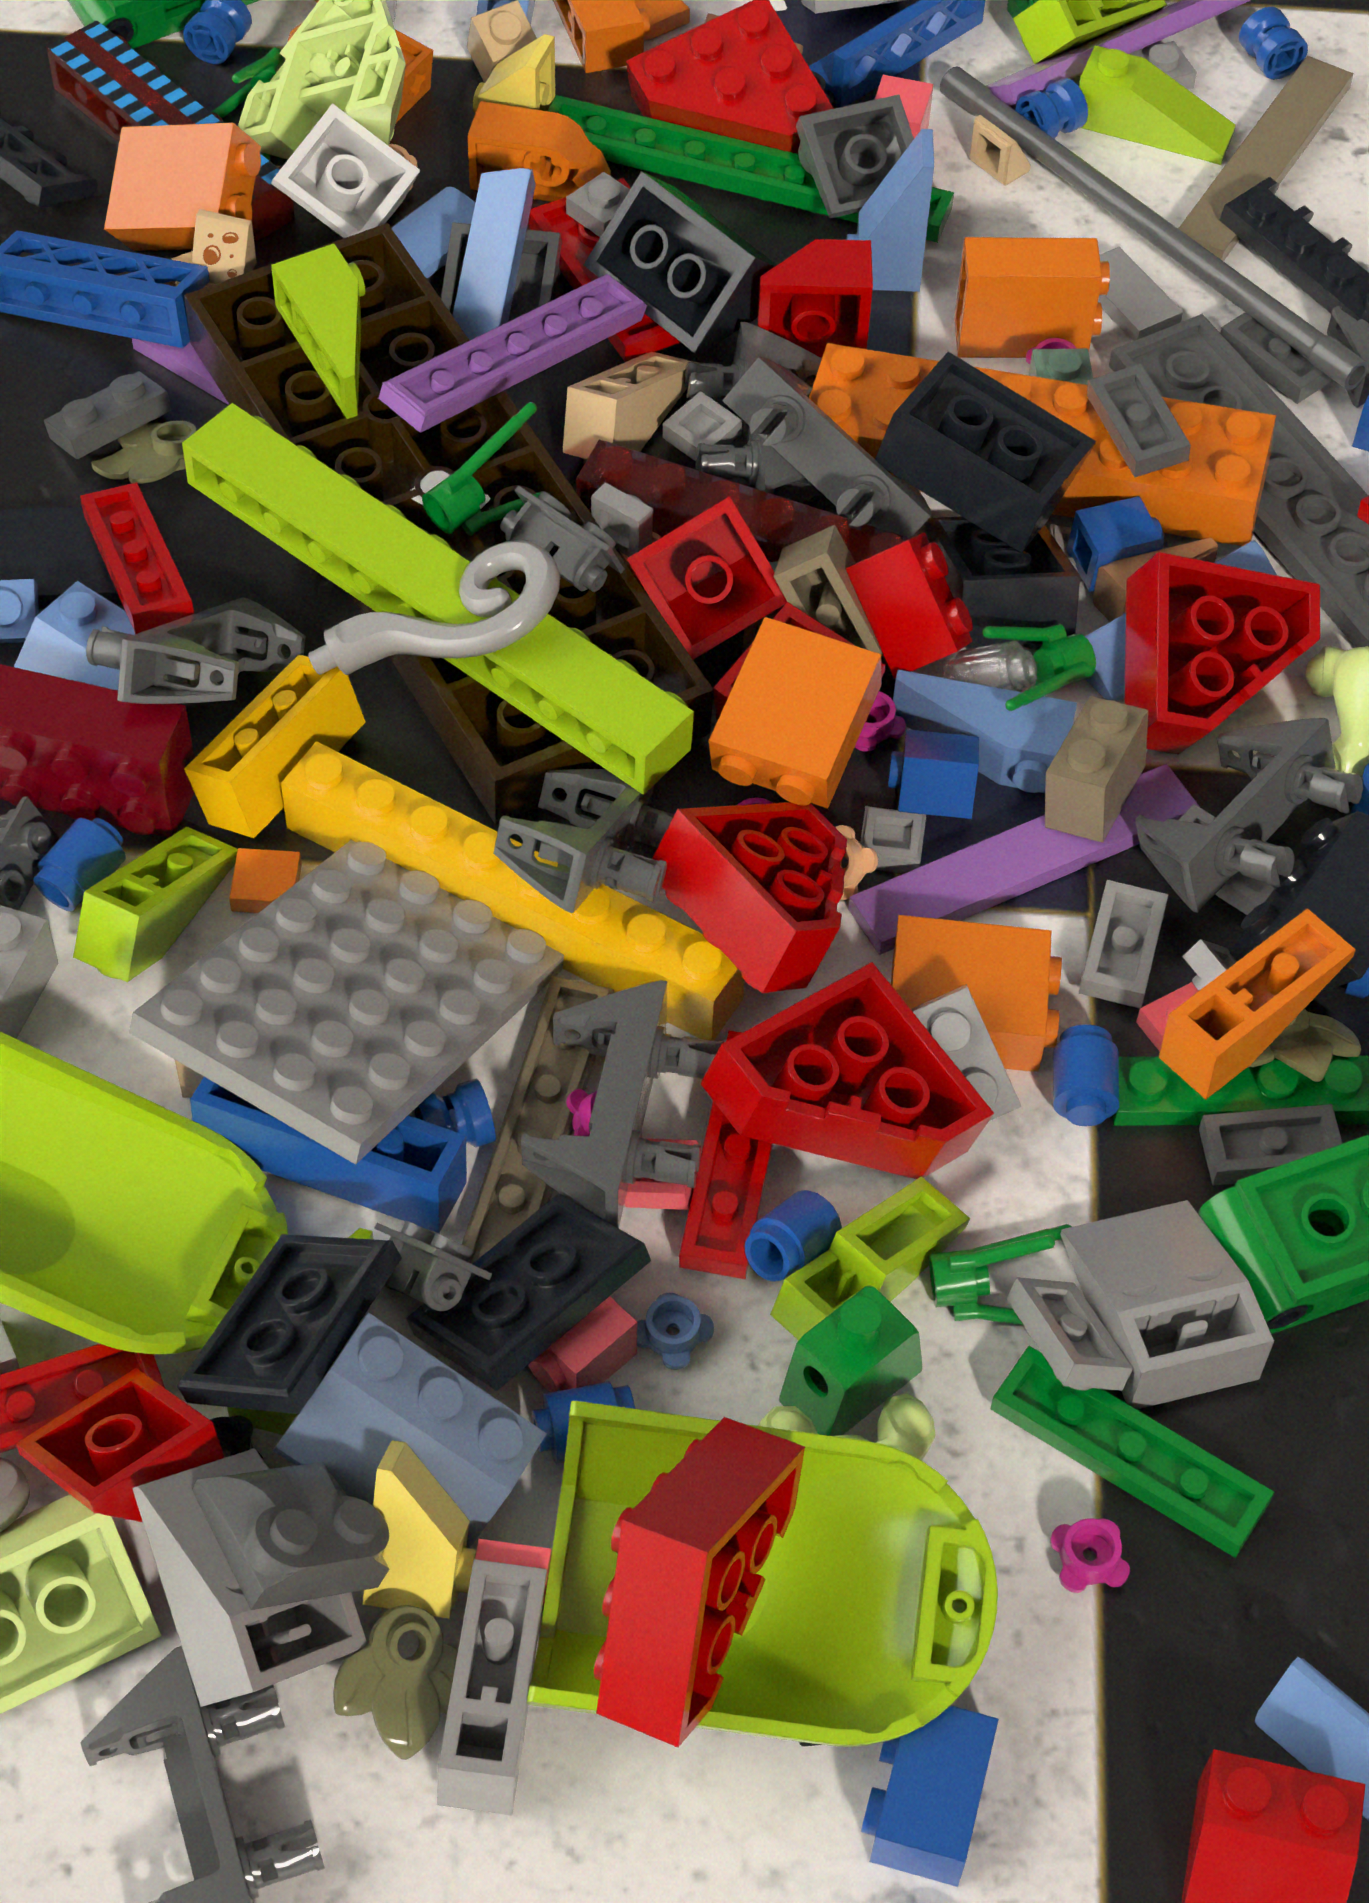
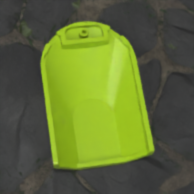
M0 1031V1303L91 1341L128 1352L174 1354L202 1349L282 1234L288 1235L284 1212L278 1213L271 1196L264 1186L267 1177L246 1153L215 1131Z
M571 1401L562 1486L540 1636L531 1684L528 1690V1705L596 1714L600 1681L594 1678V1666L597 1655L607 1637L609 1617L603 1615L602 1605L607 1588L616 1571L618 1553L612 1551L611 1539L617 1520L627 1507L635 1508L650 1492L656 1478L662 1472L669 1473L684 1458L691 1442L696 1438L702 1440L720 1422L719 1420ZM748 1425L805 1446L796 1506L784 1537L781 1538L775 1535L770 1554L763 1567L756 1573L765 1578L764 1585L743 1635L734 1633L727 1656L716 1672L722 1675L724 1680L710 1711L695 1728L843 1747L868 1746L887 1742L921 1728L946 1710L967 1688L983 1662L994 1632L998 1601L997 1576L992 1551L978 1518H974L963 1500L947 1484V1479L920 1459L901 1450L864 1440Z

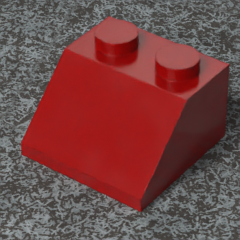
M815 239L760 277L757 326L804 348L820 358L823 357L827 343L867 349L873 292L871 240Z
M730 496L627 558L649 598L692 659L697 658L787 603L785 596L773 577L775 572Z
M137 1368L15 1443L19 1454L93 1513L138 1522L143 1521L132 1488L225 1458L213 1422Z
M1213 1749L1198 1782L1181 1903H1347L1358 1858L1366 1784Z

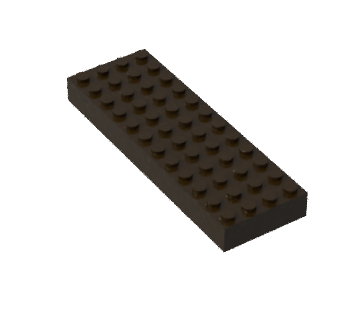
M388 223L310 250L313 251L335 244L348 264L354 262L357 265L364 280L365 295L360 297L361 342L358 416L349 419L345 417L276 308L272 264L184 295L190 343L229 405L233 403L251 416L263 418L275 432L296 446L302 445L315 455L317 460L338 474L351 477L362 490L383 504L396 507L408 521L429 535L441 537L449 544L453 551L470 562L486 549L506 542V533L500 528L503 519L487 524L472 536H469L462 526L448 534L434 524L422 504L411 499L418 495L422 497L425 494L420 487V482L428 473L442 470L451 475L456 472L519 410L504 390L420 433L378 399L383 382L470 341ZM527 422L472 475L482 487L484 494L490 497V500L480 509L481 512L520 499L515 491L519 485L532 495L543 491L553 496L570 511L571 514L568 516V519L583 528L587 522H591L600 528ZM553 546L549 554L553 557L559 548ZM615 548L612 549L624 567V571L619 573L607 565L604 569L607 572L606 581L596 592H592L589 589L580 591L560 577L559 592L548 614L567 627L582 631L594 645L616 660L621 659L631 664L640 676L664 692H672L679 696L688 708L694 711L692 742L709 735L714 689ZM510 570L496 576L498 581L519 595L522 593L526 584V575L523 571ZM350 595L362 614L375 612ZM408 654L389 656L495 825L500 823L503 816L513 818L538 807L545 774L548 770L605 769L444 658ZM555 788L554 790L557 798L567 795L566 791L562 788Z

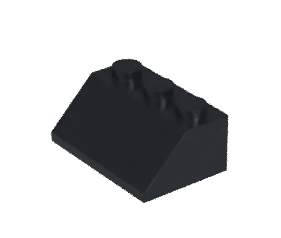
M642 171L583 264L599 278L608 274L647 305L645 314L691 351L699 355L738 331L741 322L750 323L758 317L760 277L777 266L776 263L676 187Z
M948 351L893 413L875 460L889 472L1022 553L1052 515L1093 449L1096 441Z
M1359 811L1335 821L1324 818L1307 830L1300 840L1303 849L1294 860L1290 877L1279 875L1281 887L1272 886L1274 890L1267 900L1255 907L1242 921L1241 928L1244 932L1229 952L1236 961H1239L1308 908L1356 949L1354 957L1320 992L1359 980L1363 977L1369 968V815Z

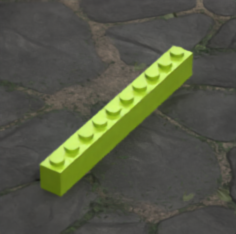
M231 403L182 442L188 484L375 612L399 613L450 624L474 623L489 618H482L472 614L462 604L459 594L460 580L470 561L453 551L449 544L441 537L429 535L408 521L396 507L389 504L385 505L362 490L351 477L340 475L317 460L315 455L302 445L296 446L275 432L263 418L259 416L253 417ZM496 577L488 586V589L495 587L505 589L509 593L512 603L520 596L498 581ZM548 613L533 630L505 648L475 657L444 658L643 795L691 750L694 711L688 708L679 696L672 692H664L640 676L631 664L621 659L616 660L594 645L582 631L567 627Z

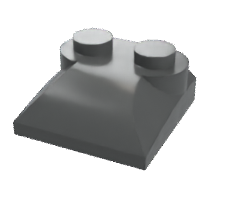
M900 95L800 116L796 124L801 141L798 149L799 160L804 169L813 176L829 218L859 212L914 140Z
M452 222L441 300L452 315L471 224ZM526 230L508 322L553 300L555 287L560 279L559 259L562 245L560 233Z
M323 1462L199 1479L192 1488L251 1610L378 1588L389 1571V1567L382 1556V1552L389 1541V1529L385 1519L368 1502L347 1496Z

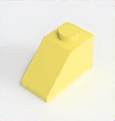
M544 34L497 63L486 83L481 82L476 88L473 98V112L476 113L480 101L548 111L555 98V36Z
M392 1440L377 1468L373 1507L383 1516L389 1529V1541L382 1552L389 1571L378 1588L364 1590L362 1605L386 1609L401 1605H411L426 1610L432 1616L449 1619L459 1593H468L473 1560L477 1550L467 1548L470 1521L408 1444Z

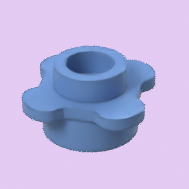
M664 1293L651 1304L646 1313V1320L637 1321V1346L641 1348L649 1347L662 1356L663 1364L667 1368L682 1369L690 1363V1353L700 1342H706L712 1338L714 1324L708 1315L700 1314L696 1305L689 1299L675 1293ZM669 1327H677L679 1333L669 1335L666 1330Z

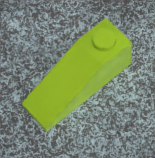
M1039 0L1015 16L1013 20L1025 48L1028 50L1034 64H1037L1166 7L1167 4L1165 0Z
M1094 46L1079 83L1088 107L1087 122L1081 127L1082 129L1219 165L1222 164L1236 124L1147 59L1127 54L1118 49Z
M335 244L272 264L276 308L345 417L349 419L358 416L361 342L360 297L365 295V284L359 268L354 262L348 264Z
M185 827L85 890L73 958L97 968L101 974L107 977L129 982L163 958L235 865L238 849L190 827Z

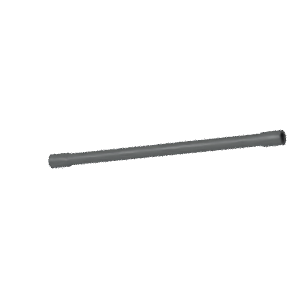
M956 66L948 70L943 76L940 83L942 94L971 115H982L1014 139L1031 156L1306 356L1313 366L1346 390H1352L1363 381L1368 372L1369 364L1335 338L1324 335L1001 101L993 95L987 86L965 70Z

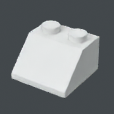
M332 103L279 170L271 184L340 236L346 238L386 224L405 199L420 169Z

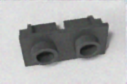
M518 485L515 491L523 501L524 506L519 512L512 510L503 518L500 528L506 533V541H531L550 552L553 546L559 548L554 554L553 559L556 561L560 577L580 591L587 589L592 592L598 591L606 581L607 572L604 569L607 565L619 573L624 571V567L612 550L616 542L605 531L591 522H587L583 528L568 519V516L571 514L570 511L553 496L542 491L537 498Z
M22 797L16 809L9 810L6 815H0V905L18 911L34 884V877L40 871L38 863L59 839L28 797Z
M407 1220L401 1232L380 1223H376L374 1229L391 1236L389 1240L393 1241L402 1257L384 1286L417 1299L434 1310L446 1311L454 1307L460 1301L471 1273L488 1280L491 1278L492 1273L468 1263L474 1251L473 1249L445 1236L433 1233Z

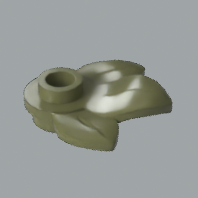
M187 421L148 422L119 437L117 440L123 449L106 458L92 461V469L109 479H125L129 477L131 483L137 482V484L158 481L169 476L174 471L186 469L182 442L194 434L197 429L194 424Z
M1304 1008L1248 1068L1267 1064L1276 1058L1311 1080L1320 1082L1329 1068L1332 1055L1357 1057L1360 1055L1361 1045L1353 1031L1343 1023L1329 1016L1308 1012Z
M411 1605L396 1606L387 1610L373 1625L369 1636V1644L346 1657L339 1667L333 1690L335 1713L340 1716H356L372 1711L375 1726L382 1741L389 1750L400 1759L407 1760L430 1741L439 1724L440 1714L447 1715L458 1649L443 1643L442 1631L437 1620L426 1610ZM413 1630L418 1636V1648L412 1656L402 1658L398 1652L399 1638L405 1632Z

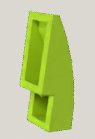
M921 1176L837 1231L828 1251L785 1278L770 1315L797 1340H800L805 1333L865 1286H874L891 1302L929 1266V1254L942 1253L967 1227L970 1217Z

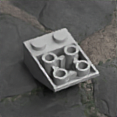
M1188 1200L1061 1229V1238L1086 1301L1133 1367L1123 1390H1121L1126 1404L1135 1409H1141L1260 1379L1274 1343L1273 1337L1249 1281Z
M255 1448L132 1488L201 1707L253 1693L358 1651L368 1645L351 1592L261 1609H250L192 1488L199 1479L268 1470V1466Z

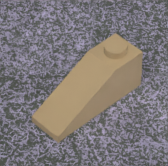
M650 352L568 386L563 453L584 458L583 463L589 467L610 469L616 467L619 461L599 455V439L640 452L686 391L687 362L693 361Z

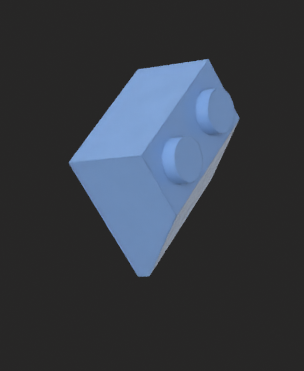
M77 581L35 617L14 667L118 690L120 670L101 665H91L86 657L87 641L93 629L102 631V626L135 635L126 611Z

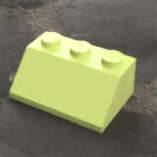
M69 1494L17 1518L0 1533V1714L162 1636L112 1516L93 1513Z

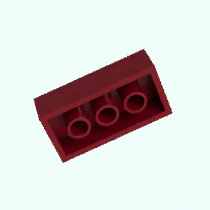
M0 664V799L18 806L22 797H28L36 808L66 814L75 820L84 818L92 821L94 818H100L110 825L126 828L135 834H154L169 838L177 833L194 794V790L184 770L194 759L186 706L177 703L140 704L117 701L118 690Z

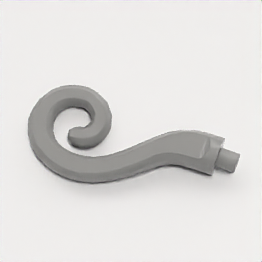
M513 540L494 545L477 555L466 566L459 586V594L463 606L474 615L489 618L474 623L450 624L392 612L361 614L325 630L324 639L326 644L308 653L310 662L319 675L337 666L345 675H349L366 665L395 654L434 658H466L481 656L505 648L533 630L552 608L560 586V573L556 561L548 551L531 541ZM510 570H520L526 575V584L520 596L513 603L505 589L501 587L488 589L490 582L497 575Z

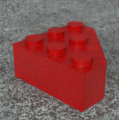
M752 0L626 60L631 96L643 116L798 154L801 141L796 124L800 116L834 109L769 0Z
M1162 552L1155 554L1126 579L1125 704L1148 710L1147 749L1179 755L1214 730L1230 714L1279 675L1289 664L1320 640V584Z
M785 802L677 809L652 858L657 861L663 860L667 862L662 888L665 890L668 900L687 913L703 930L705 939L713 946L719 948L741 971L743 979L761 993L807 988L841 927L842 913L837 911V904L843 895L845 869L840 868V865L846 853L847 839L811 803L809 805H797Z
M873 962L722 1043L701 1082L702 1087L741 1136L913 1179H918L921 1176L924 1178L968 1152L994 1115L991 1108Z
M724 1417L702 1440L696 1438L691 1442L684 1458L669 1473L662 1472L656 1478L650 1492L635 1508L627 1507L621 1513L611 1539V1549L618 1553L615 1576L607 1588L602 1605L603 1615L609 1617L607 1637L597 1655L594 1666V1678L600 1681L596 1714L679 1748L710 1711L724 1680V1677L716 1672L727 1656L734 1633L743 1635L764 1585L765 1578L756 1573L766 1562L772 1549L775 1535L781 1538L784 1537L795 1511L805 1446Z

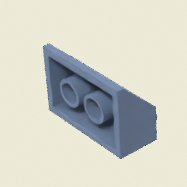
M368 1312L273 1451L295 1466L323 1462L347 1496L361 1499L373 1506L377 1468L392 1440L406 1442L469 1519L467 1548H470L511 1493L547 1433Z

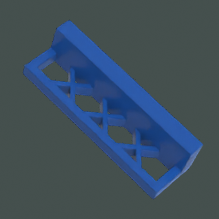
M918 0L810 65L809 68L824 78L826 83L825 90H829L835 95L834 105L838 108L847 106L877 88L883 75L895 77L983 22L985 0Z
M18 230L0 245V312L184 348L190 342L184 295L200 290L209 283L208 266ZM23 252L35 254L26 257H19V255ZM78 262H79V263H83V264L74 265V266H66V265H70V264H74V263H78ZM122 272H131V273L124 274V275H119V276H118V275H114V274H118V273H122ZM171 281L180 282L176 287L163 284Z

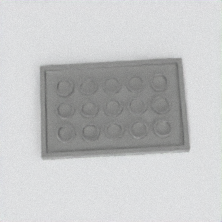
M350 840L136 1009L132 1014L129 1033L343 1158L357 1164L550 982L552 976H557L562 971L564 955L547 946L544 938L538 933L527 929L517 930L493 917L492 911L485 904L475 900H462L440 888L439 882L434 876L423 871H409L386 859L385 851L370 842Z

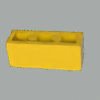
M299 654L184 768L209 825L255 838L284 808L281 782L317 741L338 752L366 723L348 675H345L338 666L319 675L313 668L309 657Z

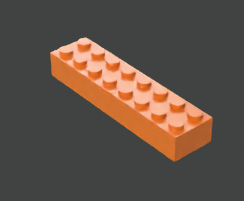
M827 343L809 399L875 459L893 413L939 361ZM975 367L1096 441L1090 454L1052 514L1074 518L1077 510L1140 496L1150 516L1157 518L1160 522L1163 533L1202 540L1212 538L1215 542L1244 546L1251 542L1270 460L1276 415L1162 397L1191 444L1189 460L1134 478L1087 397L1088 385Z

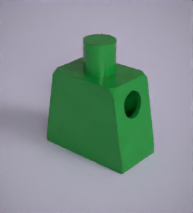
M865 1286L805 1333L796 1343L779 1396V1402L783 1406H796L811 1419L818 1434L827 1436L844 1435L885 1402L886 1398L891 1397L922 1372L923 1366L918 1330L874 1286ZM820 1385L828 1386V1394L822 1392L817 1387Z

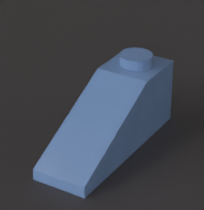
M921 129L859 211L857 234H847L846 240H871L873 290L920 292L934 173L933 129Z
M904 670L897 671L893 697L896 707L895 716L902 717L908 728L917 731L979 737L978 772L999 785L1019 788L1031 793H1045L1046 771L1073 726L1077 702L1044 696L1014 711H1009L1005 707L1006 701L1021 692Z

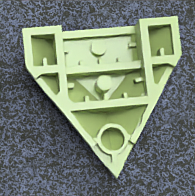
M319 0L281 50L280 54L286 59L270 82L263 83L259 80L247 95L238 127L261 146L260 152L289 159L332 103L388 146L394 135V127L402 102L406 62L386 0Z

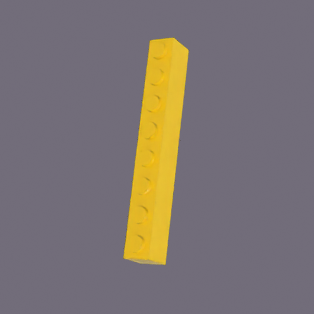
M317 741L281 782L287 829L334 853L350 840L375 844L385 851L386 859L409 871H423L434 876L439 882L440 888L462 900H475L485 904L492 911L493 917L517 930L527 929L538 933L544 938L547 946L564 955L562 969L593 985L614 989V993L655 981H667V1022L699 1039L714 1041L744 998L745 980L741 975V971L719 948L710 944L702 933L604 884H601L598 889L594 888L574 913L567 912L540 894L493 854L497 831ZM510 838V841L513 845L518 847L523 845L522 843ZM534 851V856L538 861L555 867L558 866L556 862L538 857L539 852Z

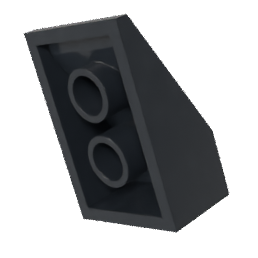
M962 516L930 517L925 522V531L929 543L935 542L946 559L948 575L945 576L951 593L954 599L958 597L964 602L971 616L973 629L969 633L973 642L965 646L967 650L987 653L997 650L999 646L1022 645L1029 649L1039 650L1043 644L1042 641L985 638L982 630L986 626L1046 628L1062 624L1067 636L1076 634L1080 575L1045 525L1021 553Z

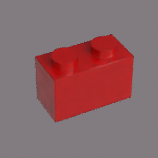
M925 532L845 568L894 679L897 676L898 670L914 671L956 653L973 642L969 633L973 629L969 611L960 598L954 599L945 579V576L948 575L946 559L935 542L929 543Z

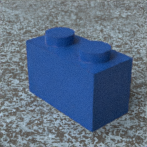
M950 1705L939 1716L921 1728L899 1738L883 1742L879 1761L891 1764L893 1767L887 1791L872 1787L861 1829L862 1833L875 1836L869 1862L958 1887L967 1859L998 1725V1718Z

